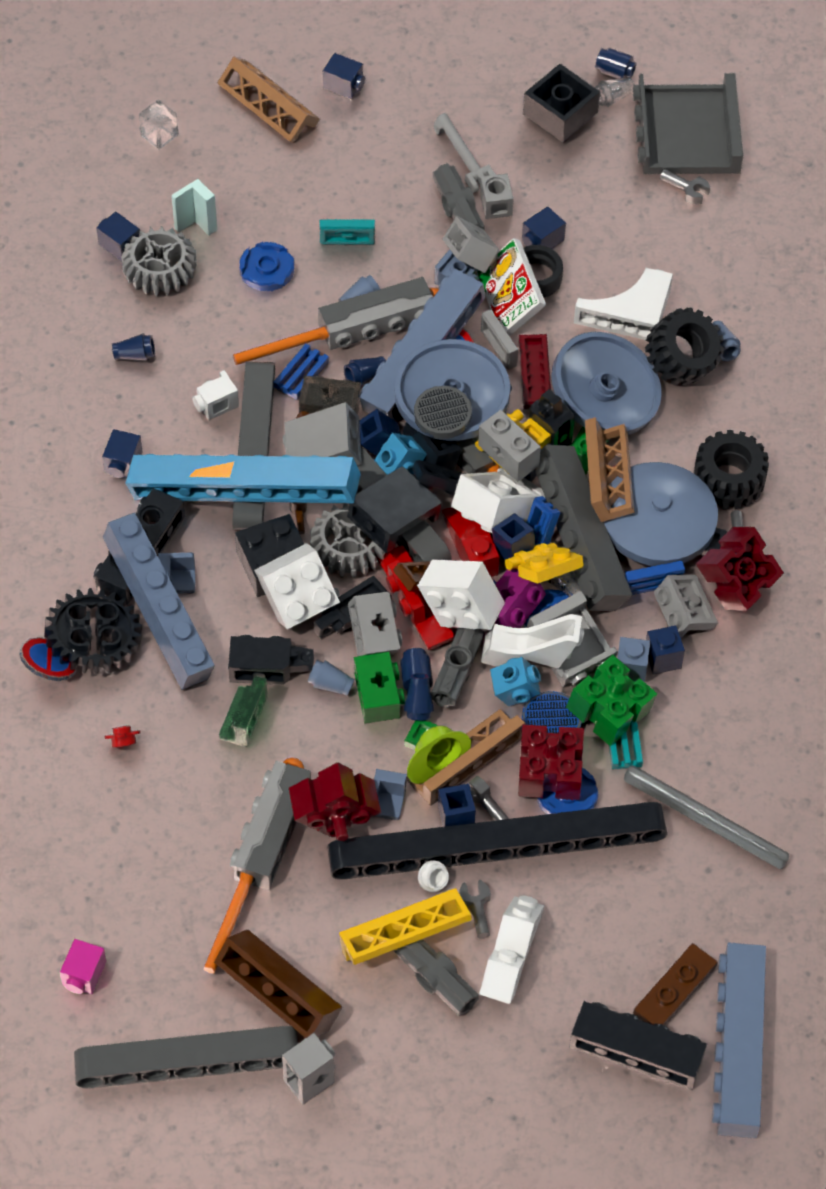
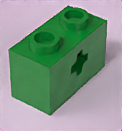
M390 652L354 657V676L364 724L399 719L400 707L405 706L403 689H397L396 680L400 679L397 662H391Z

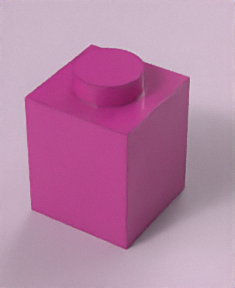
M74 939L60 970L62 985L73 993L82 994L85 992L92 995L107 962L104 948Z

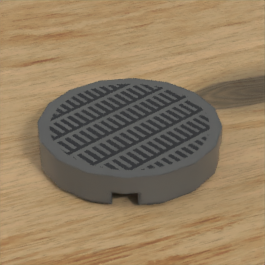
M434 386L425 390L417 398L414 405L415 423L420 431L433 435V438H454L462 434L469 422H471V402L466 394L457 388Z

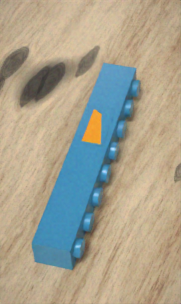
M146 454L133 455L125 484L134 500H141L144 496L147 497L152 488H155L182 501L354 503L361 473L354 458L347 456L320 457L312 455L309 457H296L290 455L237 456L231 454L227 456H210L201 454L198 456Z

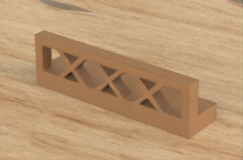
M233 56L217 82L292 143L296 141L305 125L315 128L320 120L318 116L247 60ZM234 71L240 75V86L232 87L228 83ZM256 87L259 100L251 102L248 97V88ZM266 103H276L277 115H267ZM292 116L298 122L291 133H289L285 129L284 118Z
M596 417L585 420L591 505L601 522L635 513L628 433L625 424L602 430ZM620 436V439L613 446L606 444V440ZM615 455L622 458L615 467L608 465ZM617 476L623 478V481L616 488L609 486ZM619 497L625 499V505L611 509V506Z
M499 709L466 733L471 741H480L478 744L432 776L423 785L411 782L408 776L407 782L432 806L438 801V789L460 785L519 742L522 738V724L525 725V722L518 715L510 719ZM500 721L503 725L489 735L490 727Z

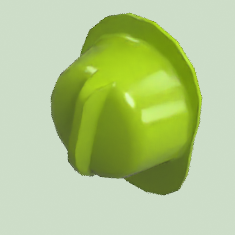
M435 726L425 731L416 744V753L410 759L407 767L409 780L415 784H422L471 749L469 736L462 731H453L446 726Z

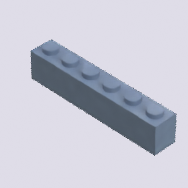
M454 269L450 276H446L442 280L439 291L434 297H430L427 300L422 314L418 319L412 320L407 334L402 340H398L395 343L390 357L386 362L380 363L375 377L361 389L360 401L363 411L370 414L374 410L379 409L394 421L396 420L400 412L395 401L394 385L400 365L408 355L425 344L438 340L455 339L486 298L483 283L457 269Z
M135 512L108 522L103 539L181 690L208 680L215 665Z
M728 942L725 954H719L718 973H724L723 983H718L717 1002L723 1003L722 1013L717 1012L716 1032H721V1043L716 1042L714 1057L715 1062H720V1073L715 1072L713 1092L719 1093V1103H713L712 1123H718L717 1135L757 1138L760 1129L766 946Z

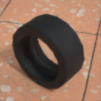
M543 245L524 247L523 249L530 264H543L552 270L553 274L549 278L536 281L543 298L553 295L559 289L562 282V259L550 247Z

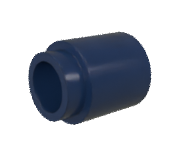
M602 48L597 56L595 69L600 70V73L625 81L627 77L632 78L636 69V63L633 62L634 57L632 55L612 48L607 50Z
M422 648L406 650L400 661L403 688L408 691L410 676L415 673L427 674L431 688L433 686L431 661L427 652Z

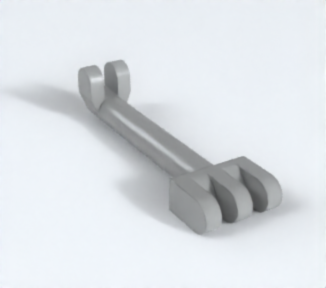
M443 113L436 119L434 130L437 135L445 131L470 173L465 175V182L473 193L479 191L477 182L480 185L481 176H489L495 173L490 165L480 168L447 114Z

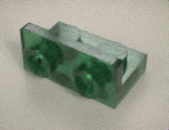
M255 676L251 686L238 687L219 732L221 740L244 747L248 746L268 698L267 679Z

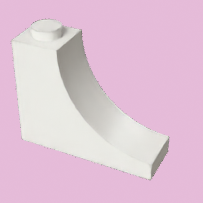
M645 268L638 282L617 296L594 300L578 298L575 306L574 323L646 340L647 335L651 333L652 327L662 320L671 290L673 274L659 269Z

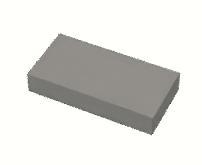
M492 310L483 312L481 317L482 333L508 370L516 367L518 348Z

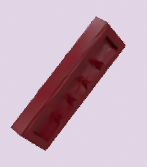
M547 334L519 335L523 410H529L531 405L540 399L543 393L548 389L551 390Z

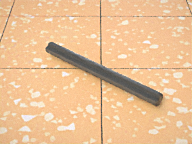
M630 766L626 771L625 782L778 869H782L789 860L788 852L638 767Z

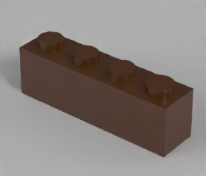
M248 929L228 937L214 961L216 965L305 1038L313 1033L319 1037L329 1032L343 1008Z

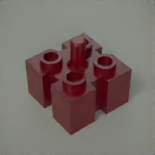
M732 527L718 541L721 545L720 549H710L696 565L707 582L717 584V589L714 593L725 610L747 611L762 596L759 589L770 588L784 572L773 555H765L762 551L767 545L755 527Z
M522 724L518 796L543 798V791L555 792V799L580 800L584 728L559 727V733H547V726Z
M338 762L318 772L319 777L313 780L306 778L288 788L294 820L311 829H317L318 832L329 837H336L338 841L348 839L347 830L352 828L351 823L355 825L364 824L370 818L381 813L374 779L361 773L354 776L351 768Z

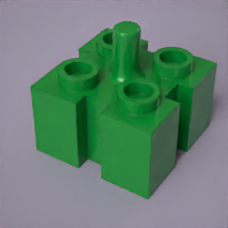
M613 654L596 669L593 678L588 675L573 688L566 706L583 723L588 719L595 724L593 732L609 746H612L627 732L631 721L638 723L650 712L658 694L640 678L635 682L628 677L630 669Z

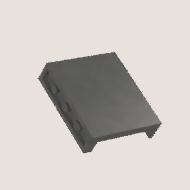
M724 73L723 84L644 85V76L639 74L638 85H633V101H638V105H635V122H640V126L636 127V142H641V147H638V163H643V174H661L664 169L674 174L741 173L743 148L735 73Z

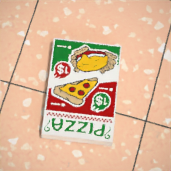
M515 238L497 252L496 261L488 267L485 273L478 270L479 281L484 285L485 296L490 309L509 336L546 306L521 241Z

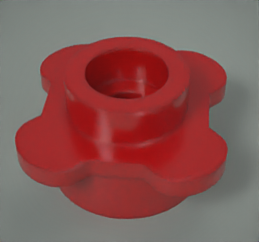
M130 725L112 728L113 734L105 735V739L111 738L112 747L136 744L135 735L140 734L141 731H131Z

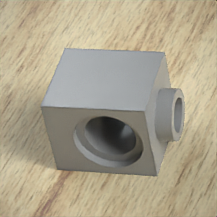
M508 173L481 176L480 197L485 219L512 216L513 195Z

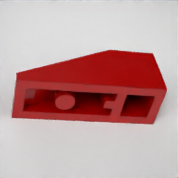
M453 507L442 509V516L461 561L483 562L491 577L497 576L499 554L490 533L484 531L476 521L462 517L461 512Z

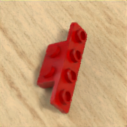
M399 546L387 554L385 553L383 560L378 558V562L387 576L386 582L391 593L397 594L401 611L405 617L409 616L426 648L432 650L454 640L451 628L439 625L421 591L409 592L393 571L398 563L413 562L405 547Z

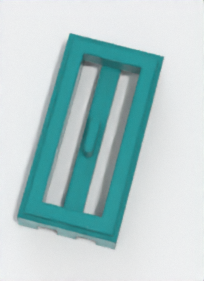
M320 219V244L373 245L375 244V219Z
M631 721L630 723L635 760L630 759L627 732H625L620 738L624 761H618L616 742L609 746L612 769H625L630 766L639 768L643 766L637 722Z

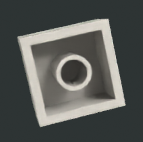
M503 472L468 473L460 475L451 506L460 511L462 517L476 521L484 531L492 533L493 527L514 513L527 522L534 498L540 497V495Z
M307 543L254 570L278 622L287 630L340 602L317 551Z
M432 559L418 584L419 590L441 627L491 630L505 604L483 562Z

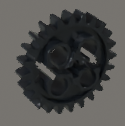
M89 588L87 595H83L78 589L74 598L67 593L65 594V602L57 599L56 608L50 607L49 617L45 618L44 638H47L46 646L47 648H52L53 657L60 655L61 665L70 661V670L75 669L79 665L82 666V673L84 674L88 667L92 668L95 674H98L100 667H103L109 673L112 664L120 669L122 660L130 662L131 654H137L138 645L141 644L142 624L139 623L140 615L134 614V606L126 607V598L116 601L115 592L111 593L108 597L105 596L104 589H101L98 594H94L92 588ZM87 607L90 609L97 607L95 612V635L97 636L96 648L100 650V655L97 653L89 655V651H91L92 630L90 626V611L86 612Z

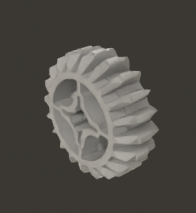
M162 226L159 231H154L151 227L148 233L140 230L139 237L132 236L130 243L125 244L124 252L121 256L122 270L124 275H126L128 283H133L136 290L143 288L145 295L150 291H154L156 297L160 291H164L168 295L171 289L178 292L180 285L187 286L189 279L193 278L194 270L197 266L196 251L192 247L190 239H185L182 232L175 234L173 228L165 231Z
M344 503L341 509L333 505L332 513L324 510L322 518H316L314 522L315 527H312L310 532V546L317 551L323 566H328L330 574L338 570L341 577L348 572L354 578L357 572L361 571L366 576L368 567L376 570L378 558L383 560L385 552L373 541L368 547L364 544L367 535L347 517L349 508L347 503ZM333 534L335 536L334 543L329 545L327 539Z

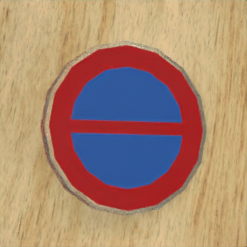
M30 638L22 644L19 652L20 659L25 667L35 675L53 681L68 680L75 675L77 667L70 670V661L61 665L60 655L52 656V648H47L46 646L47 638Z

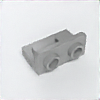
M667 575L654 591L668 626L676 625L681 639L688 630H712L718 624L697 575Z

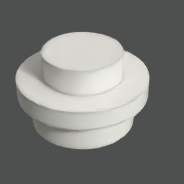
M435 860L428 861L419 870L418 882L426 891L437 892L448 883L449 874L441 862Z

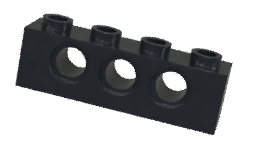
M152 488L148 496H144L140 500L136 516L157 556L158 553L164 551L184 520L185 509L184 501ZM108 551L105 561L103 563L100 562L94 571L93 578L95 579L96 590L99 593L101 589H104L105 596L107 597L115 592V600L118 601L126 598V605L128 606L133 595L110 551Z

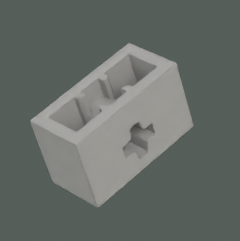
M456 216L443 237V241L458 260L484 273L496 261L499 248L484 229Z
M499 410L479 425L478 445L517 482L539 466L541 446L502 410Z
M381 592L354 596L349 601L348 608L357 655L363 656L390 652V657H393L402 646V634L399 629H396L394 618H396L397 609L394 600L390 599V593Z
M315 1033L282 1055L284 1082L303 1105L334 1083V1050L326 1040L320 1041Z

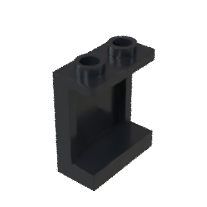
M402 466L356 494L354 503H349L347 517L387 554L395 548L397 537L427 518L432 523L437 521L442 502L436 494L430 492L423 484L419 483L415 475L409 473Z

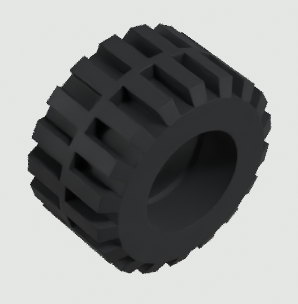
M688 307L684 310L682 308L676 309L654 325L650 330L651 333L647 335L646 341L649 344L645 346V352L650 353V356L647 357L648 363H653L655 367L652 370L655 373L660 372L662 374L661 379L664 381L671 379V384L677 385L681 382L682 386L688 385L691 382L695 383L720 363L722 359L720 355L724 352V347L720 345L724 341L723 336L718 335L720 330L718 325L714 326L711 323L713 319L710 316L704 317L703 311L697 310L694 312L693 308ZM676 336L684 338L690 344L693 358L681 352L676 342Z
M727 430L726 434L719 431L715 433V437L708 436L705 439V443L700 444L696 455L694 474L709 487L716 503L722 505V509H728L729 506H733L734 509H741V504H744L746 507L751 505L752 500H757L765 487L769 467L768 454L764 452L762 443L756 444L755 437L752 435L746 437V433L742 431L739 434L734 433V430ZM730 465L739 468L743 472L729 474L718 467Z

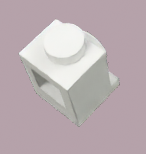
M225 370L219 372V378L209 380L197 387V395L192 397L198 412L203 411L208 420L239 407L238 390Z

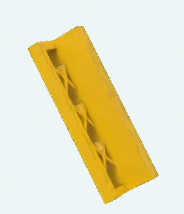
M454 888L339 932L342 953L346 961L351 960L353 965L471 921V913L458 890Z

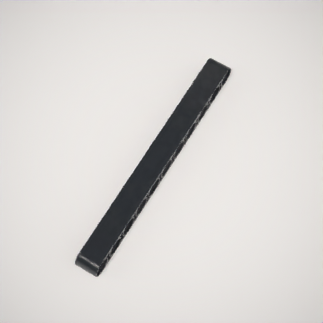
M646 802L353 837L345 841H332L328 844L327 850L331 876L334 879L344 880L419 871L424 863L431 860L441 862L445 867L651 843L664 839L668 834L662 805L657 802Z

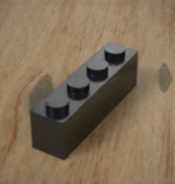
M583 1001L571 1033L569 1047L692 1090L704 1058L707 1043L701 1042L694 1035H681L672 1032L662 1024H649L640 1021L633 1014L614 1012L602 1003Z

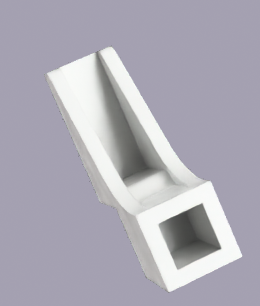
M569 614L529 628H512L494 623L491 630L485 636L481 662L498 667L505 664L509 659L523 657L525 660L559 669L566 659L569 660L571 658L573 649L576 646L579 647L582 643L584 629H581L582 616Z
M529 896L514 897L503 914L495 949L488 959L479 995L508 1004L514 998L527 954L545 906L539 904L536 899Z

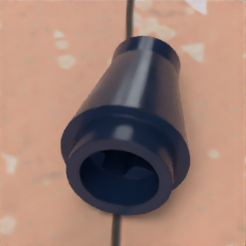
M142 333L121 342L112 343L113 357L115 360L148 361L149 358L155 357V345L152 335L145 336Z
M379 356L376 358L350 360L349 364L344 366L346 381L350 386L356 385L361 387L375 377L380 363L386 362L385 358Z
M415 673L410 676V685L404 711L407 712V718L411 720H427L431 718V712L434 711L429 676L424 673Z

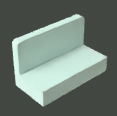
M196 179L172 195L174 229L177 232H181L195 222L208 236L217 231L215 195L199 179Z

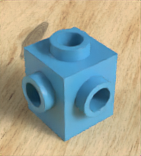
M392 433L374 460L386 475L402 466L409 473L415 475L412 470L415 461H423L427 453L412 436Z
M523 657L509 659L505 664L490 669L495 696L509 707L525 703L530 698L541 694L539 682L541 681L540 672L535 665L530 664Z

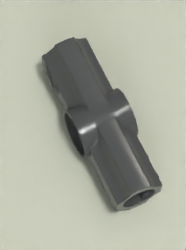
M448 163L440 165L433 172V179L441 194L442 205L447 217H452L454 220L458 216L484 229L485 226L476 210L474 195L470 187L464 186L455 166H451Z
M458 628L451 647L446 651L445 661L431 692L432 699L437 705L445 708L456 705L463 685L470 676L471 666L483 640V630Z
M423 939L394 950L397 956L415 972V977L420 985L428 993H436L458 1016L465 1015L479 1000V994L457 974L458 972L453 962L444 953H436Z

